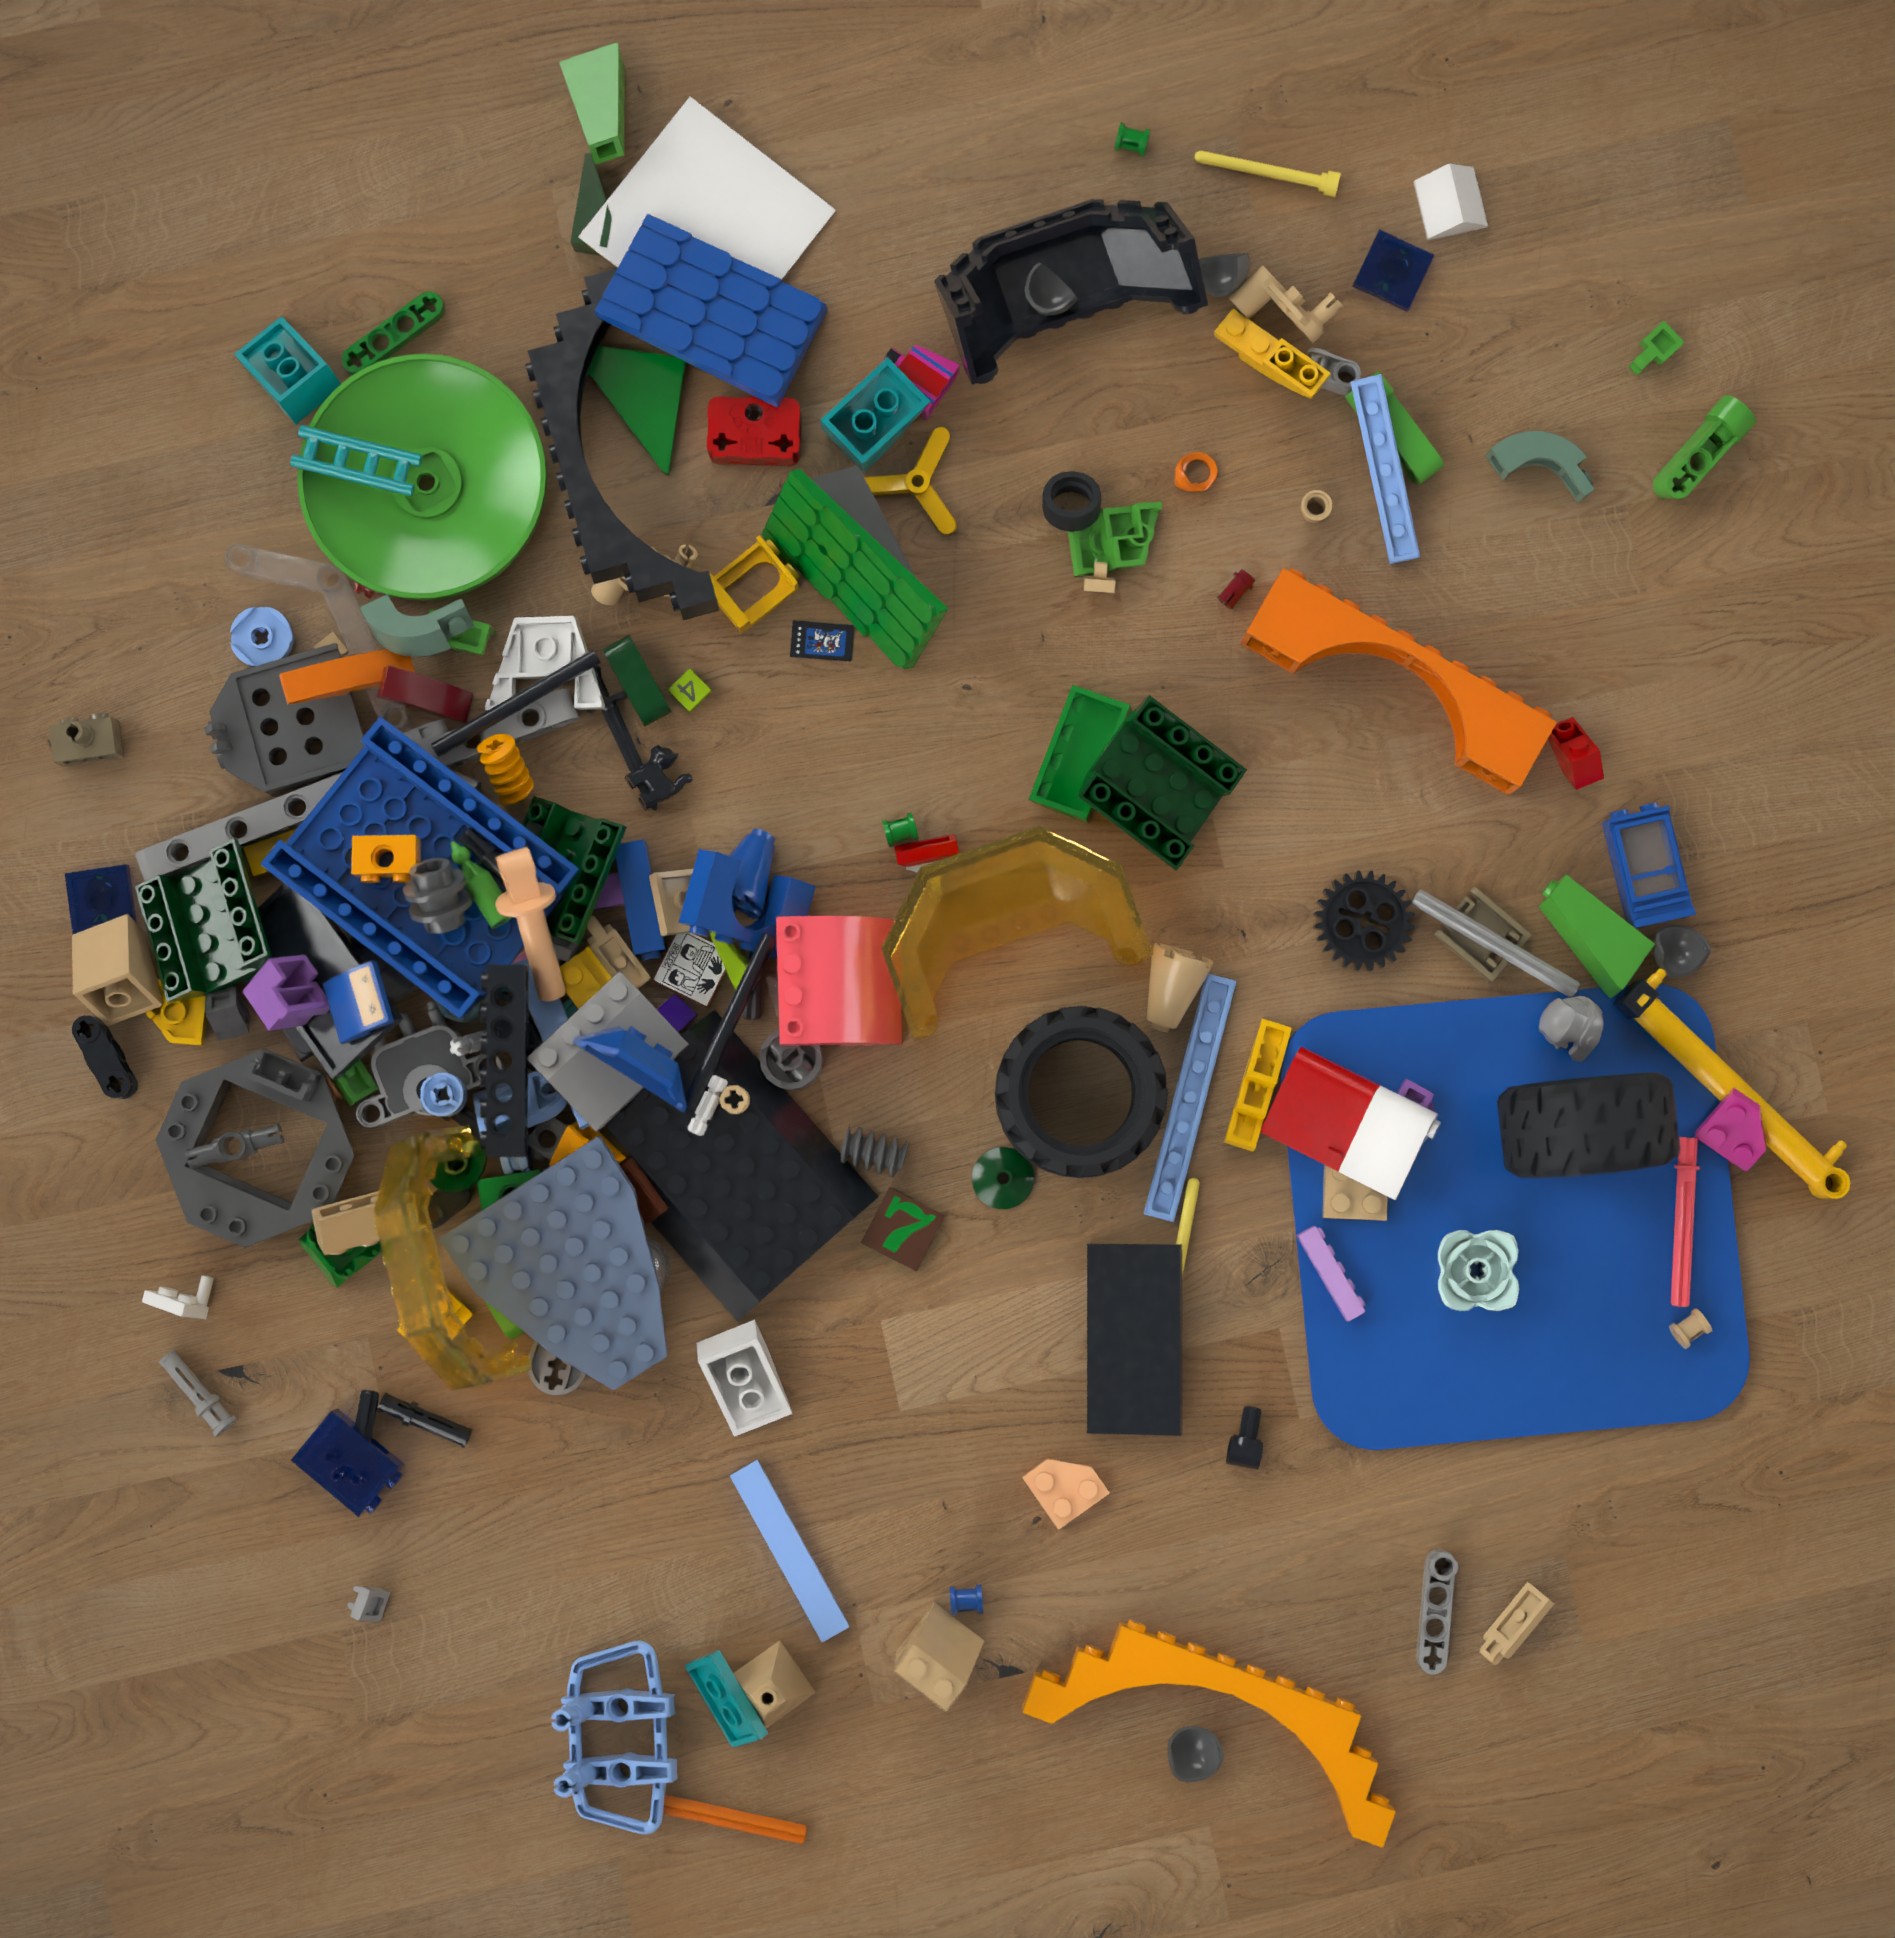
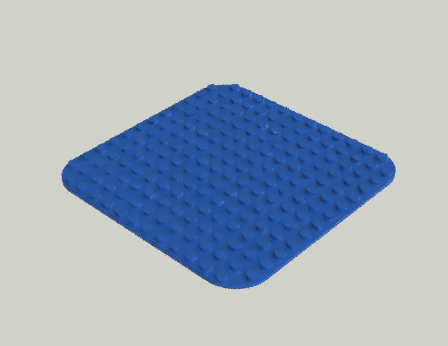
M1660 984L1655 989L1659 993L1657 998L1716 1053L1712 1025L1702 1007L1685 992L1672 986ZM1626 985L1622 991L1612 998H1609L1601 988L1579 989L1573 996L1587 997L1596 1003L1602 1011L1604 1023L1599 1043L1582 1062L1572 1060L1568 1051L1573 1047V1042H1568L1566 1049H1555L1554 1044L1548 1042L1539 1031V1021L1543 1010L1557 998H1571L1559 991L1330 1012L1306 1022L1289 1040L1280 1069L1281 1084L1300 1047H1304L1395 1093L1405 1079L1434 1093L1432 1103L1438 1114L1437 1120L1441 1122L1434 1139L1428 1137L1422 1144L1397 1199L1387 1198V1221L1322 1218L1324 1164L1287 1146L1295 1234L1298 1235L1311 1226L1320 1227L1325 1235L1323 1240L1326 1245H1331L1336 1254L1333 1256L1337 1263L1340 1261L1346 1271L1343 1273L1347 1280L1350 1278L1356 1288L1353 1290L1357 1297L1360 1296L1366 1305L1363 1307L1365 1310L1363 1314L1349 1322L1346 1321L1296 1236L1312 1400L1323 1424L1340 1440L1362 1449L1383 1450L1703 1420L1720 1413L1741 1392L1747 1379L1750 1358L1728 1159L1698 1140L1696 1166H1699L1700 1170H1696L1690 1304L1688 1307H1676L1671 1304L1677 1168H1674V1165H1678V1156L1669 1164L1652 1168L1570 1177L1520 1178L1507 1171L1506 1167H1504L1497 1100L1498 1096L1511 1086L1594 1076L1659 1072L1673 1082L1679 1137L1695 1138V1131L1720 1104V1101L1634 1019H1627L1613 1005L1629 985ZM1458 1230L1469 1231L1472 1234H1480L1488 1230H1498L1513 1235L1519 1251L1518 1260L1512 1269L1519 1285L1516 1305L1500 1311L1487 1310L1480 1306H1475L1467 1311H1458L1447 1307L1442 1301L1438 1290V1280L1441 1271L1438 1262V1250L1444 1236ZM1480 1262L1477 1265L1473 1263L1470 1265L1471 1277L1474 1275L1478 1276V1278L1481 1277L1480 1268L1482 1265ZM1693 1309H1698L1709 1322L1712 1332L1709 1334L1703 1333L1690 1342V1347L1684 1349L1672 1335L1669 1326L1673 1323L1677 1325L1690 1316Z

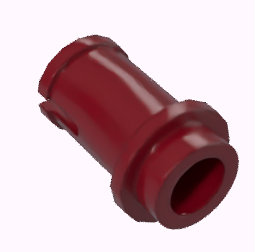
M1243 569L1238 573L1234 572L1232 581L1217 596V599L1220 602H1225L1224 605L1231 610L1248 589H1253L1252 584L1255 582V579Z

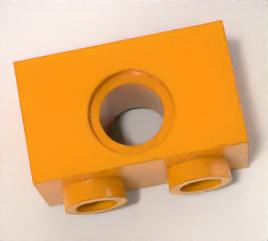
M416 835L352 836V874L357 878H361L362 883H380V878H393V882L408 883L411 880L409 870L415 864L421 862V839ZM387 852L393 853V863L388 867H381L379 864L380 857Z

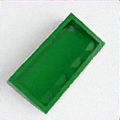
M1072 685L1028 800L1067 817L1089 824L1094 809L1079 799L1077 795L1087 772L1120 725L1131 714V705Z

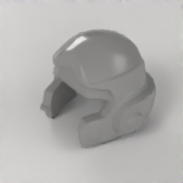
M1587 997L1557 998L1543 1010L1539 1021V1031L1548 1042L1554 1044L1555 1049H1566L1568 1042H1573V1047L1568 1051L1572 1060L1582 1062L1599 1043L1604 1024L1602 1011L1596 1003Z

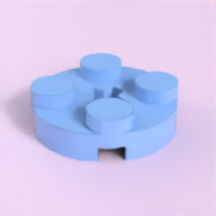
M271 607L248 608L241 612L231 625V648L234 654L250 667L288 657L295 643V635L293 634L290 622L279 611ZM268 631V642L256 645L255 642L258 639L255 636L256 632L264 633Z

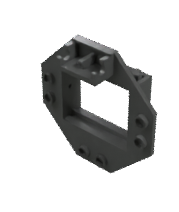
M265 1048L182 1081L156 1138L187 1223L245 1248L313 1221L311 1209L335 1203L355 1158V1153L324 1073ZM231 1083L327 1123L292 1203L208 1166L202 1165L190 1169L187 1161L195 1159L197 1156L186 1158L185 1150L205 1144Z

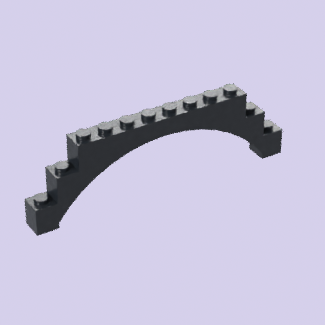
M616 268L584 277L587 289L581 290L585 306L557 313L559 325L553 327L557 343L528 350L531 362L526 363L525 366L530 382H537L538 390H534L533 394L537 408H544L546 417L540 418L545 436L552 435L554 442L553 445L548 447L553 464L559 463L562 472L556 473L561 492L567 490L570 500L564 501L568 518H575L577 528L572 529L576 546H583L585 556L580 557L584 574H591L594 585L625 577L629 594L636 592L638 602L669 594L674 612L680 610L684 621L720 611L709 571L700 573L680 565L656 552L636 537L617 518L604 501L591 477L583 451L581 437L583 392L596 352L612 324L598 318L594 310L602 299L613 275H615Z

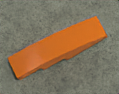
M381 649L283 672L279 677L287 705L343 696L347 695L350 691L380 686L384 667L388 665L415 673L411 656H403L393 653L388 649Z

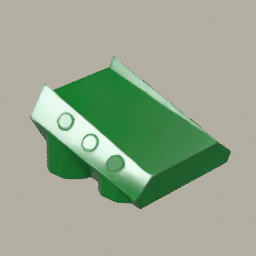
M314 1224L309 1227L307 1233L298 1239L302 1248L320 1268L330 1284L336 1288L389 1247L388 1243L383 1239L372 1246H357L347 1249L342 1254L324 1255L317 1242Z

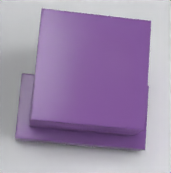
M306 955L268 959L242 991L269 1031L304 1026L313 1015L326 1014L330 1009L326 995L316 981L312 982L318 973Z

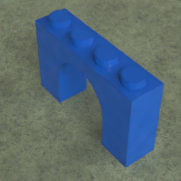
M699 849L679 918V923L690 926L689 932L706 937L708 932L716 934L714 939L716 941L733 945L735 940L741 942V949L754 952L763 933L777 939L776 917L808 916L816 886L792 877L774 875L763 913L753 924L747 927L742 926L736 919L732 909V893L742 860L716 851ZM776 941V943H775V945H774V947H773V950H772V952H771V954H770V956H769V958L776 959V960H777V941Z

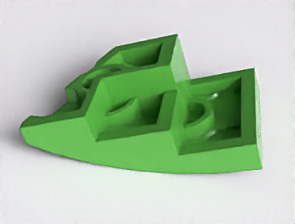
M1162 501L1137 503L1126 507L1104 508L1100 510L1098 519L1092 526L1082 531L1068 532L1074 577L1093 575L1094 562H1107V572L1145 565L1149 552L1148 545L1153 539L1154 525L1158 513L1162 509Z

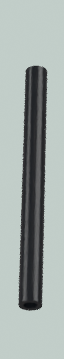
M594 650L587 652L431 743V746L438 757L446 754L600 664L599 658Z
M765 933L762 934L686 1093L687 1108L696 1111L777 941V939Z

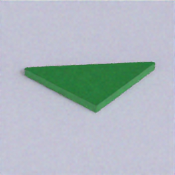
M599 346L588 374L649 455H651L664 475H669L686 362L675 356Z

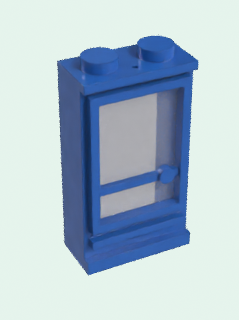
M1658 802L1640 806L1641 812L1629 814L1628 809L1610 813V819L1602 822L1625 921L1634 928L1696 915L1695 909L1692 906L1669 812L1670 806L1659 808Z

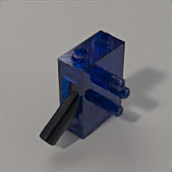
M374 1390L361 1391L356 1422L352 1421L338 1408L332 1410L291 1459L295 1465L358 1517L365 1514L366 1511L369 1514L373 1513L383 1500L379 1495L386 1487L391 1490L403 1476L399 1471L405 1465L372 1437L379 1400V1392Z

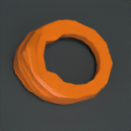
M1202 452L1183 456L1176 465L1175 486L1187 492L1206 491L1217 478L1218 469L1215 460ZM1201 461L1208 466L1209 477L1205 482L1192 484L1188 480L1184 472L1190 462Z

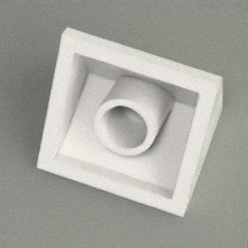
M1449 163L1414 181L1427 240L1487 228L1488 224L1474 167Z

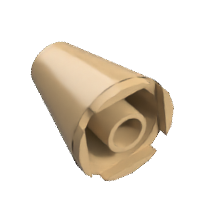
M1154 943L1146 1018L1152 1022L1151 1028L1167 1033L1170 1028H1177L1212 969L1214 962L1211 959L1201 956V959L1198 960L1195 959L1196 956L1191 951L1161 943L1158 945Z

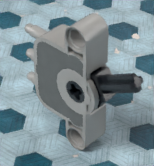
M436 1001L427 1003L428 1014L433 1024L432 1027L416 1033L407 1013L404 1012L401 1013L403 1020L399 1024L404 1038L386 1044L383 1037L374 1046L376 1052L372 1056L371 1067L381 1094L363 1101L357 1107V1120L364 1127L380 1128L411 1116L415 1112L424 1116L436 1117L430 1114L420 1101V1089L423 1082L434 1074L450 1073L459 1077L465 1083L468 1092L483 1087L481 1086V1067H483L486 1061V1054L470 1058L469 1054L457 1056L450 1052V1041L461 1036L455 1029L446 1025ZM498 1055L496 1058L497 1066L501 1070H506L503 1058ZM447 1089L439 1091L438 1097L440 1100L443 1101L450 1098ZM375 1105L380 1110V1116L377 1121L371 1123L367 1119L366 1113L369 1107ZM466 1105L458 1114L451 1117H441L445 1121H449L452 1118L480 1141L476 1113Z

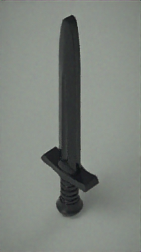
M596 665L593 668L605 703V709H601L630 772L634 773L643 763L616 704V701L626 699L627 694L625 691L609 696L606 685L602 680L601 667ZM592 709V710H586V711H587L588 713H590V714H593V713H594L595 711H597L598 709ZM643 785L637 786L641 793L647 792ZM656 803V805L651 808L654 811L658 810V804Z

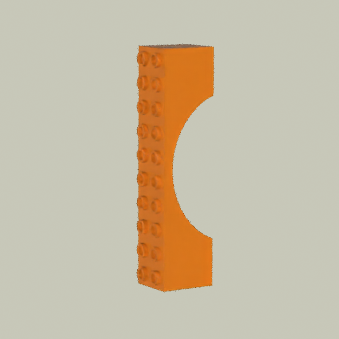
M1284 568L1281 570L1240 642L1241 645L1292 674L1316 660L1352 653L1382 657L1407 668L1430 687L1448 715L1455 741V766L1507 795L1521 787L1557 723L1551 719L1552 715L1548 711L1540 707L1531 708L1523 703L1524 699L1518 694L1511 691L1505 693L1496 688L1497 684L1493 680L1485 676L1476 677L1469 673L1470 669L1459 661L1453 660L1451 663L1441 657L1442 653L1438 649L1430 645L1425 647L1414 642L1415 638L1408 632L1403 630L1396 632L1387 627L1388 623L1383 618L1371 614V616L1359 611L1360 606L1348 599L1339 600L1332 596L1333 591L1322 584L1315 586L1306 581V576L1292 568L1289 571Z

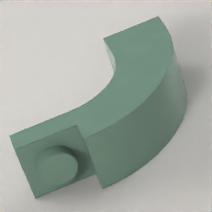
M1527 431L1514 434L1493 446L1485 455L1502 481L1521 468L1538 465L1555 472L1577 503L1587 498L1595 490L1589 473L1579 468V465L1587 458L1586 455L1571 441L1554 433Z
M388 594L359 607L376 640L389 651L403 656L421 657L450 649L448 639L475 627L462 599L423 616H407L400 613L394 607Z

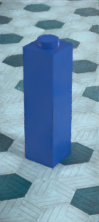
M641 839L620 843L615 857L633 953L636 957L642 956L643 961L661 958L660 953L667 951L665 936H661L649 880V875L653 874L647 842Z

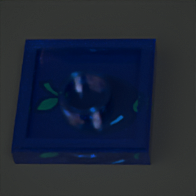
M1379 229L1352 287L1408 312L1434 254Z
M124 864L65 873L72 934L79 933L125 914H128L137 923L129 865Z

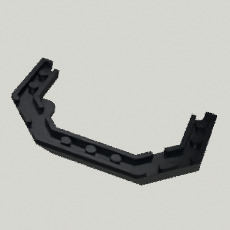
M1091 199L978 237L972 243L973 250L969 254L962 253L950 265L952 271L947 276L939 275L934 280L964 370L972 385L988 383L994 379V376L999 371L996 360L1016 339L1031 338L1037 332L1049 328H1060L1067 322L1079 318H1090L1096 312L1105 309H1117L1123 306L1124 303L1132 300L1171 303L1176 311L1183 314H1192L1197 312L1199 308L1208 306L1195 239L1168 202H1156L1154 207H1142L1141 201L1120 200L1117 205H1105L1104 199ZM1043 263L1050 268L1077 296L1078 301L1067 311L1058 315L1044 316L1039 314L1027 302L1025 296L1026 281L1030 271L1036 264Z

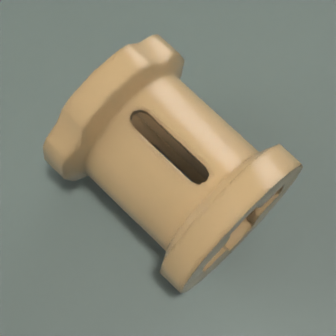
M731 1085L726 1087L724 1092L721 1093L720 1104L727 1112L740 1114L748 1109L750 1096L744 1088L738 1085ZM733 1091H736L737 1095L743 1096V1101L738 1103V1108L734 1109L732 1104H727V1098L732 1097Z
M1693 1309L1691 1315L1677 1325L1673 1323L1669 1326L1672 1335L1684 1349L1690 1347V1342L1703 1333L1709 1334L1712 1332L1709 1322L1698 1309Z

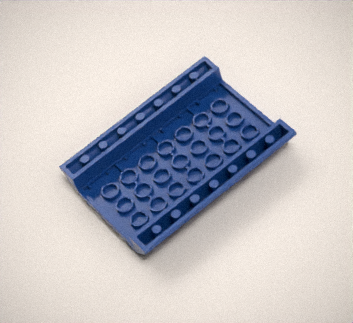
M380 716L360 740L365 746L288 841L284 843L282 840H279L260 865L461 1019L487 996V991H482L481 975L482 972H487V965H511L524 949L516 917L492 929L472 899V904L464 911L466 917L464 924L445 933H427L424 923L411 919L409 907L412 902L405 899L403 892L406 883L393 882V878H380V883H362L361 878H357L352 874V836L416 835L421 839V862L432 858H448L452 869H459L463 871L462 865H458L452 860L451 843L455 841L460 846H464L459 838L469 828L477 831L492 847L496 845L498 847L497 851L501 855L528 847L535 865L537 882L550 884L554 887L556 893L555 900L543 909L546 920L564 899L580 869ZM387 852L380 857L379 864L381 867H388L393 863V853ZM470 852V861L489 871L502 893L506 891L505 884L501 883L484 864L479 865V859Z

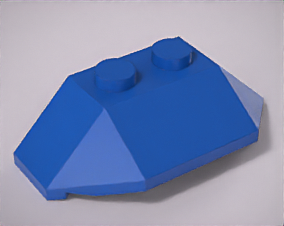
M619 1026L576 1036L572 1041L682 1112L687 1108L678 1063L670 1059L673 1052L659 1043L654 1048L644 1042L647 1036L630 1026L628 1031Z

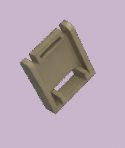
M1473 887L1469 893L1477 902L1474 903L1465 896L1455 908L1504 938L1506 936L1520 948L1532 935L1476 887ZM1444 923L1441 926L1450 934L1447 936L1439 929L1433 934L1489 983L1509 963L1502 958L1496 964L1492 959L1487 958L1491 953L1490 950Z

